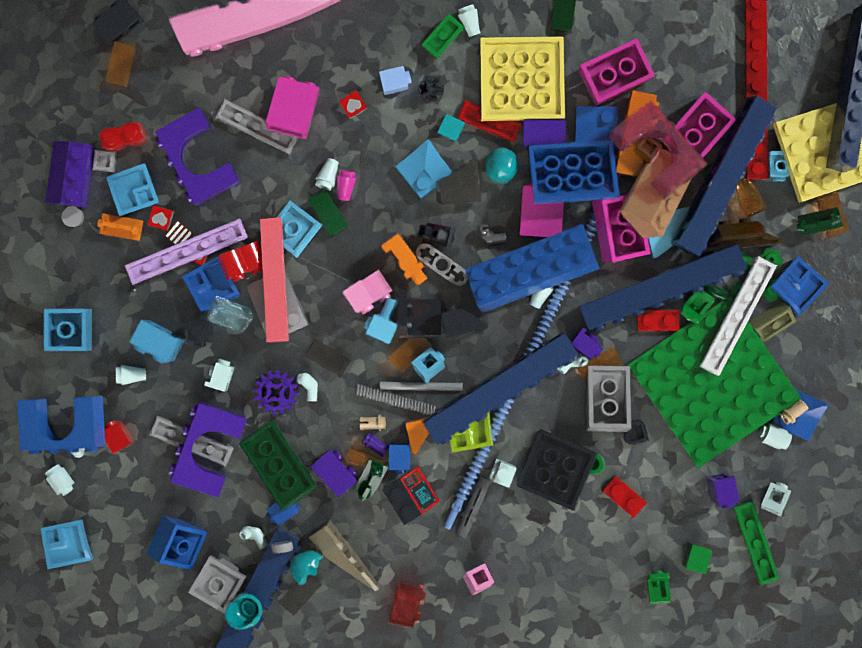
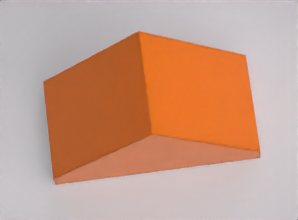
M426 418L406 422L411 450L414 454L418 452L429 434L422 423Z

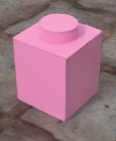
M485 564L466 572L463 576L472 596L491 587L494 583Z

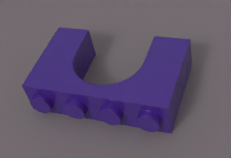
M200 108L155 131L158 136L155 138L160 149L164 148L167 156H165L166 161L170 167L174 166L177 171L175 177L180 185L184 184L187 190L185 192L186 198L190 204L194 203L196 206H200L241 183L230 163L205 175L193 174L186 168L183 161L186 145L192 139L212 129Z
M198 401L197 406L193 404L189 414L192 417L190 425H185L182 433L185 439L183 444H179L175 456H178L175 464H171L168 475L171 476L170 482L219 497L225 481V475L199 466L192 457L193 444L200 435L210 431L221 432L240 439L247 419L245 416Z

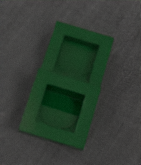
M326 189L308 199L331 237L349 227Z

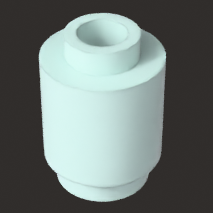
M770 423L766 426L763 425L759 431L762 443L779 450H786L792 439V435L787 430Z
M57 464L45 473L47 476L46 480L57 495L62 494L65 496L73 490L72 485L75 483L64 467L61 468Z

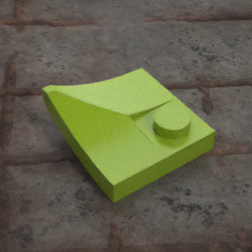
M490 412L486 413L487 417L482 421L476 422L475 420L469 424L470 428L459 434L456 432L451 436L452 453L494 445Z

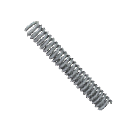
M357 384V396H366V398L369 397V399L372 398V400L375 399L379 402L382 400V403L385 401V404L388 402V405L391 403V405L394 404V406L401 408L404 406V409L407 407V410L410 409V411L413 410L420 414L423 411V415L426 412V416L428 414L431 416L435 413V405L432 407V404L429 406V404L426 405V403L423 404V402L416 400L413 402V399L410 401V398L407 400L406 397L397 396V394L394 397V393L391 396V393L388 394V392L385 393V391L382 392L378 389L375 392V388L372 390V387L369 389V387L366 388V386L363 387V385Z

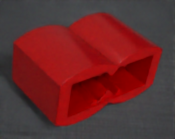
M136 122L126 123L120 128H106L99 133L102 148L107 151L117 152L127 146L136 147L148 141L144 126Z
M258 241L217 257L227 281L232 279L233 282L245 278L244 274L251 272L252 275L263 271L262 249Z

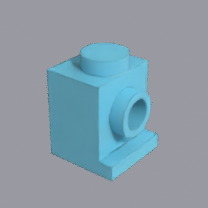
M783 151L768 152V178H773V182L786 181V177H790L787 162L783 157ZM779 162L783 164L782 170L777 167Z
M431 347L411 362L413 369L426 384L445 368V358L438 350L435 352Z

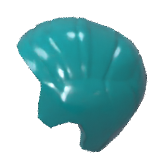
M504 147L491 151L485 161L488 178L498 184H506L511 181L518 170V159L515 153Z
M305 551L297 554L291 560L290 572L299 585L306 583L307 575L315 576L317 574L318 563L323 558L318 552Z
M248 593L240 594L227 606L225 611L226 620L235 629L249 628L260 620L262 606L260 600L254 595Z

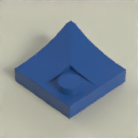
M576 106L575 142L612 140L613 149H617L618 107Z
M797 256L770 288L790 306L795 315L799 316L829 283L803 259Z
M218 258L182 276L202 313L241 296L232 279L226 280Z
M797 391L801 400L808 406V410L797 417L794 423L786 424L782 420L781 412L771 419L770 424L809 441L829 404Z

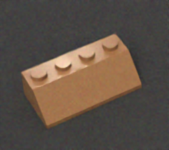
M660 149L650 163L645 162L620 212L643 238L662 237L695 171L684 158Z

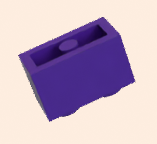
M524 120L522 124V148H527L528 151L529 146L565 143L566 120Z
M330 448L311 468L339 498L357 482L358 478L356 475L358 473L351 465L347 467L343 463L344 457L337 450L333 451Z
M722 473L706 477L710 499L713 503L722 506V508L733 507L734 503L740 502L734 476Z

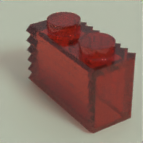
M399 580L389 618L390 624L413 629L414 624H419L421 612H418L419 604L423 605L426 597V592H423L422 585Z

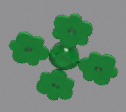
M765 248L763 254L759 256L777 266L783 263L778 250L773 251L771 248ZM741 249L740 251L747 266L743 271H748L749 273L751 268L749 262H751L752 258L747 255L745 250ZM775 278L768 282L762 293L763 296H766L768 302H774L776 298L781 299L770 288L775 282ZM737 281L736 285L730 288V293L734 295L733 300L743 284L742 281Z

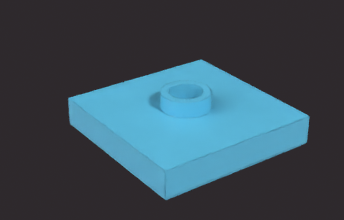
M289 200L277 216L282 218L283 246L297 258L321 228L322 224L291 200Z

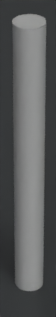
M380 382V390L463 391V383Z

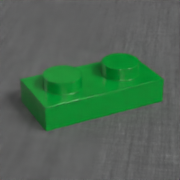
M448 14L423 42L422 47L438 59L464 30V26Z

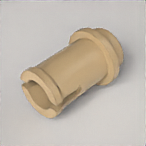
M799 399L787 410H782L783 412L780 416L786 424L794 423L797 417L808 410V406Z
M381 415L378 417H360L361 423H368L360 424V430L379 429V431H382V429H386V418Z

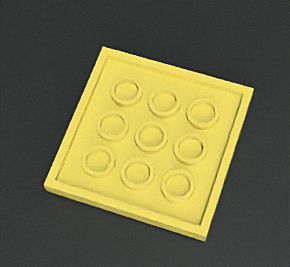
M563 37L480 38L481 121L565 119Z
M837 103L773 124L799 203L862 182V141L856 169L844 173L826 168Z

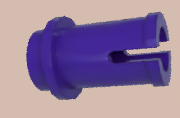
M368 433L362 441V444L365 445L364 448L368 447L383 457L389 445L374 437L375 434L371 435Z

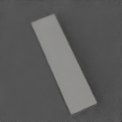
M224 99L216 115L217 119L289 155L298 140V137L266 129V119Z
M157 416L149 435L178 447L179 444H183L185 439L182 436L185 427ZM204 434L195 440L192 447L193 454L224 467L227 466L234 447Z

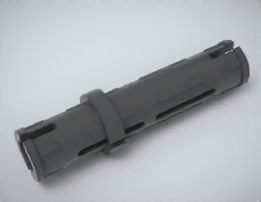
M479 476L465 512L461 513L462 519L455 534L467 539L473 522L477 520L476 515L492 481ZM480 489H481L480 495H479V497H478V499H477V501H476V504H475V506H474L475 500H476V498H477V496H478V493H479V491H480Z

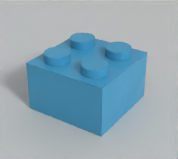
M44 309V351L92 350V309Z
M141 320L130 343L134 344L133 348L143 354L145 352L153 355L152 359L163 364L164 362L167 363L175 360L186 339L150 320Z

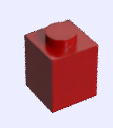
M113 420L104 425L105 442L112 454L135 442L122 421L116 423Z

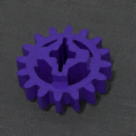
M270 370L268 371V377L264 374L261 375L262 382L256 381L259 388L253 390V392L258 393L254 400L261 401L258 407L265 406L266 413L271 409L273 415H276L277 410L284 414L285 407L291 410L290 403H297L294 396L299 395V392L294 391V388L298 387V384H292L294 377L288 379V372L280 375V370H276L275 375H273V372ZM279 378L284 381L278 384L274 383L271 379ZM264 385L267 388V395L265 397L263 396ZM283 386V388L279 392L280 397L273 396L269 398L274 392L272 389L273 387L277 389ZM288 387L290 389L289 399L285 396ZM271 401H278L281 405L273 406L269 403Z

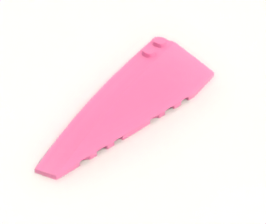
M248 0L246 4L235 1L228 3V6L223 9L216 5L169 19L186 55L198 56L204 50H219L222 48V45L285 26L321 11L341 0Z

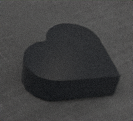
M638 419L631 421V429L624 432L623 439L627 444L636 445L649 441L643 421Z

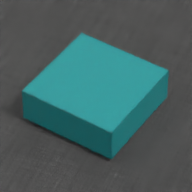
M446 114L438 134L456 142L465 122Z

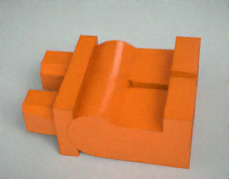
M396 234L381 245L386 254L392 251L399 260V266L405 271L404 276L406 279L411 277L417 286L427 279L421 270L424 267L421 262L417 264L416 257L399 234Z

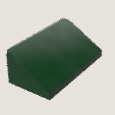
M554 0L550 30L571 33L576 0Z

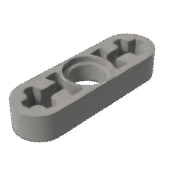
M426 243L417 247L416 256L418 260L455 286H462L467 282L468 277L465 269L440 251ZM421 248L424 250L429 248V254L433 257L435 253L439 255L434 259L432 265L428 263L431 261L430 258L425 256L423 259L420 257L422 254L420 252ZM439 259H445L448 262L446 270L440 271L436 268V262ZM451 265L456 267L453 269L456 273L460 271L464 273L462 276L464 278L463 282L460 280L455 282V276L451 273L449 277L445 275L451 269Z

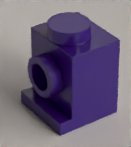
M580 328L571 341L573 347L589 359H592L593 356L596 358L603 350L601 345L597 343L599 339L591 333L584 334L586 329Z

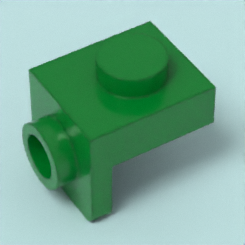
M704 290L692 293L683 304L680 313L688 321L698 324L702 315L714 303L715 298Z
M654 571L648 575L646 582L649 604L671 602L668 582L669 573Z

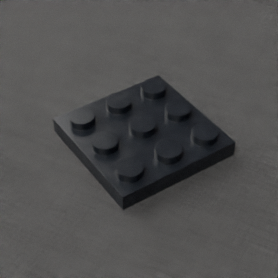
M540 429L517 487L575 511L598 453Z

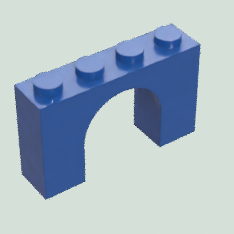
M103 396L73 398L75 422L72 432L65 439L55 435L49 426L47 399L17 401L20 451H29V454H40L42 450H47V453L50 454L60 453V449H66V453L79 452V448H85V452L98 451V447L106 446Z

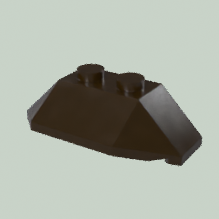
M743 218L739 219V223L731 224V220L718 222L717 229L709 237L707 248L703 253L721 251L736 244L741 249L775 245L782 242L777 235L759 221Z

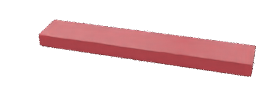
M282 218L260 219L266 339L268 343L289 341Z

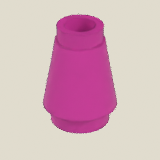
M339 170V175H336L337 199L350 201L357 179L355 177L356 172Z

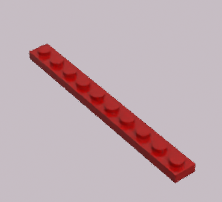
M744 0L745 101L750 96H759L767 101V0ZM768 126L764 132V139L755 149L754 158L745 168L746 180L768 179Z

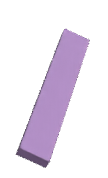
M237 219L125 265L132 285H135L248 239L241 219Z

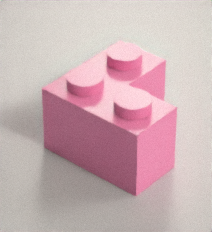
M377 270L367 278L358 281L343 291L356 313L362 312V314H366L374 308L372 304L378 300L382 303L387 300V297L390 298V293L393 290L380 270Z

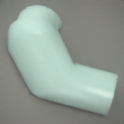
M246 526L239 532L242 540H255L260 550L269 545L259 528Z

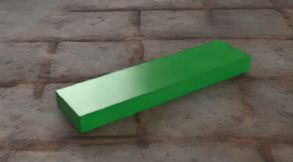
M750 500L733 506L732 508L758 584L761 586L780 579L754 502Z

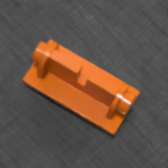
M102 213V219L98 220L99 234L140 241L143 220Z

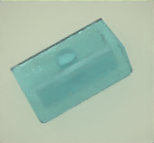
M216 296L206 319L243 333L253 320V315L250 308Z

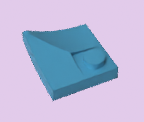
M429 139L395 166L420 199H423L453 176V172Z
M145 163L106 177L119 216L160 203Z
M83 520L40 528L47 569L93 560Z

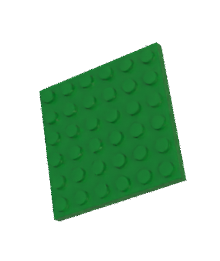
M731 296L705 312L698 324L690 322L627 364L697 468L801 399L749 322L745 325L719 376L700 367L705 354L734 301Z

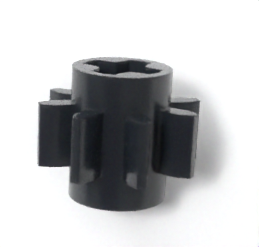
M425 76V81L420 82L418 91L423 96L424 101L437 102V97L443 95L444 85L442 82H439V77Z

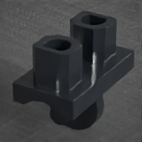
M427 223V225H420L418 237L423 238L422 243L451 249L452 242L455 240L453 234L456 228Z

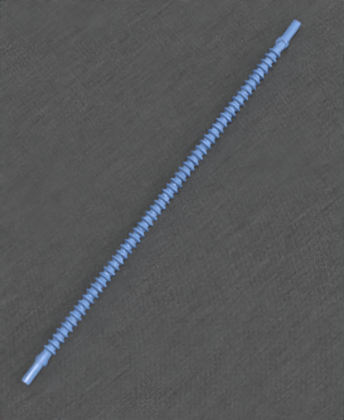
M617 174V181H619V179H620V177H621V176L618 175V174ZM591 213L592 218L588 219L589 224H586L587 229H585L590 242L592 241L591 236H595L593 232L597 231L594 213ZM570 280L558 284V288L554 289L556 293L552 294L553 299L549 300L551 303L547 305L548 309L544 310L545 315L541 316L543 320L539 321L540 326L536 327L538 330L534 332L535 336L531 337L532 342L528 343L530 347L526 348L527 353H523L524 356L543 343L541 340L545 338L544 334L548 333L547 328L551 327L549 323L553 322L552 317L556 316L554 313L555 311L558 312L557 307L561 306L560 301L564 300L562 296L566 295L565 290L569 289L567 286L568 284L571 285ZM511 398L504 402L505 405L499 409L498 413L495 412L496 417L492 418L493 423L490 424L493 441H496L494 437L495 435L498 436L497 431L501 430L500 425L504 424L502 420L506 419L505 414H509L507 410L508 408L511 409L510 404L514 403ZM490 446L481 447L480 450L476 451L478 454L474 456L475 460L471 461L472 466L468 467L470 471L466 472L467 477L463 478L465 481L464 483L461 482L462 487L458 488L459 493L455 494L457 497L450 506L451 510L443 527L451 529L458 512L462 509L464 500H467L466 495H470L468 491L469 489L472 490L471 485L475 484L474 479L478 478L476 474L480 473L479 468H483L481 464L482 462L485 463L484 458L488 457L487 452L491 451L489 449Z

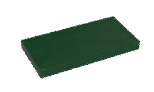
M273 419L239 443L282 511L287 510L318 488Z

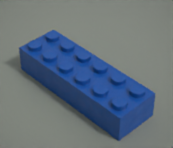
M581 224L466 268L465 271L477 307L484 313L600 268L585 228Z

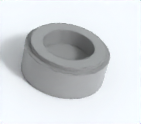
M70 206L64 209L62 220L69 227H78L83 223L84 214L78 207Z
M292 541L271 544L273 553H284L293 549Z

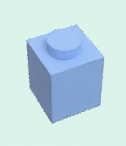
M404 66L379 72L384 95L409 90L408 84L412 82L410 73L404 70Z

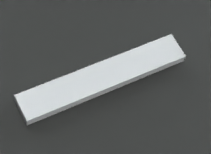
M757 256L700 364L701 368L717 376L720 375L777 265Z

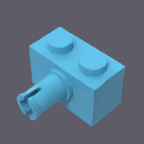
M387 297L381 313L374 314L373 318L369 317L364 328L367 329L366 334L390 344L398 327V324L393 323L392 316L399 302Z

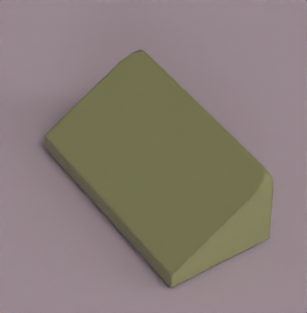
M780 301L749 321L763 343L797 322L790 306L784 301Z

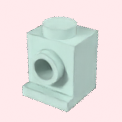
M218 359L215 366L212 365L208 377L211 380L206 381L205 386L224 392L227 391L234 367L230 366L229 361Z
M496 459L489 478L509 488L517 468L512 464Z
M776 482V484L770 483L761 508L781 516L791 494L788 486L780 482ZM778 495L780 496L781 500L779 502H775L772 499L773 496Z

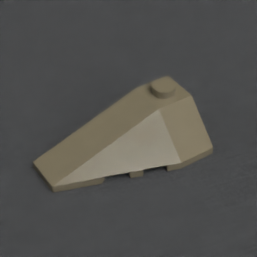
M330 520L310 534L308 537L310 541L308 543L315 552L319 551L321 555L374 591L379 589L377 581Z

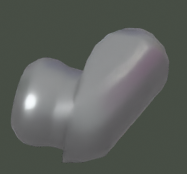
M483 224L479 226L478 236L486 244L507 243L506 233L494 234L488 225Z

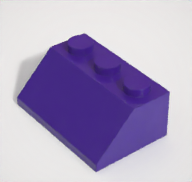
M54 141L45 203L87 208L96 147L84 143Z

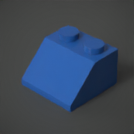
M163 515L146 554L160 564L192 570L207 531L180 519Z

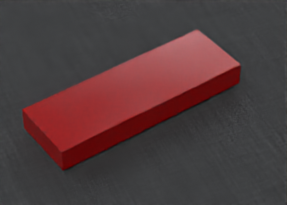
M467 100L464 101L457 118L468 125L512 143H515L522 123L518 121H481V106Z

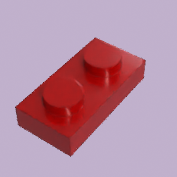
M645 310L644 313L637 315V331L679 330V310Z
M615 475L602 489L603 493L633 518L647 504L644 499Z

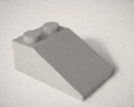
M285 272L288 334H291L310 324ZM262 278L246 287L266 333L264 284Z
M588 366L586 431H629L631 429L630 366Z

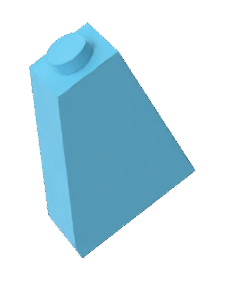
M690 207L675 210L662 237H648L650 259L659 257L673 246L671 242Z

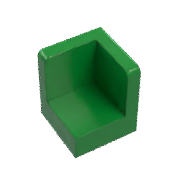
M689 542L682 566L686 569L706 574L712 550Z

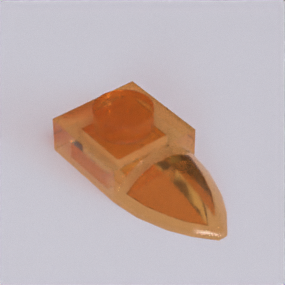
M745 178L739 180L736 186V193L747 218L767 210V206L754 184Z
M353 447L350 448L347 457L351 458L350 461L357 465L367 464L369 459L384 465L389 464L380 458Z

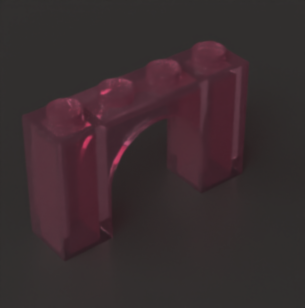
M652 101L615 127L609 136L622 152L638 140L646 137L658 139L668 147L671 153V165L651 183L664 200L707 165L702 155L693 149L689 141L678 132L675 125L662 114L661 109L654 105Z

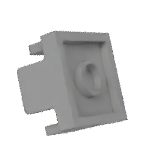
M210 555L188 593L225 613L227 606L236 596L246 576L238 571L239 568L227 560L223 558L218 560Z

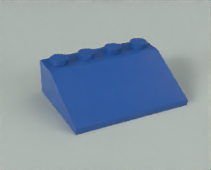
M612 140L529 146L528 163L534 204L619 198Z

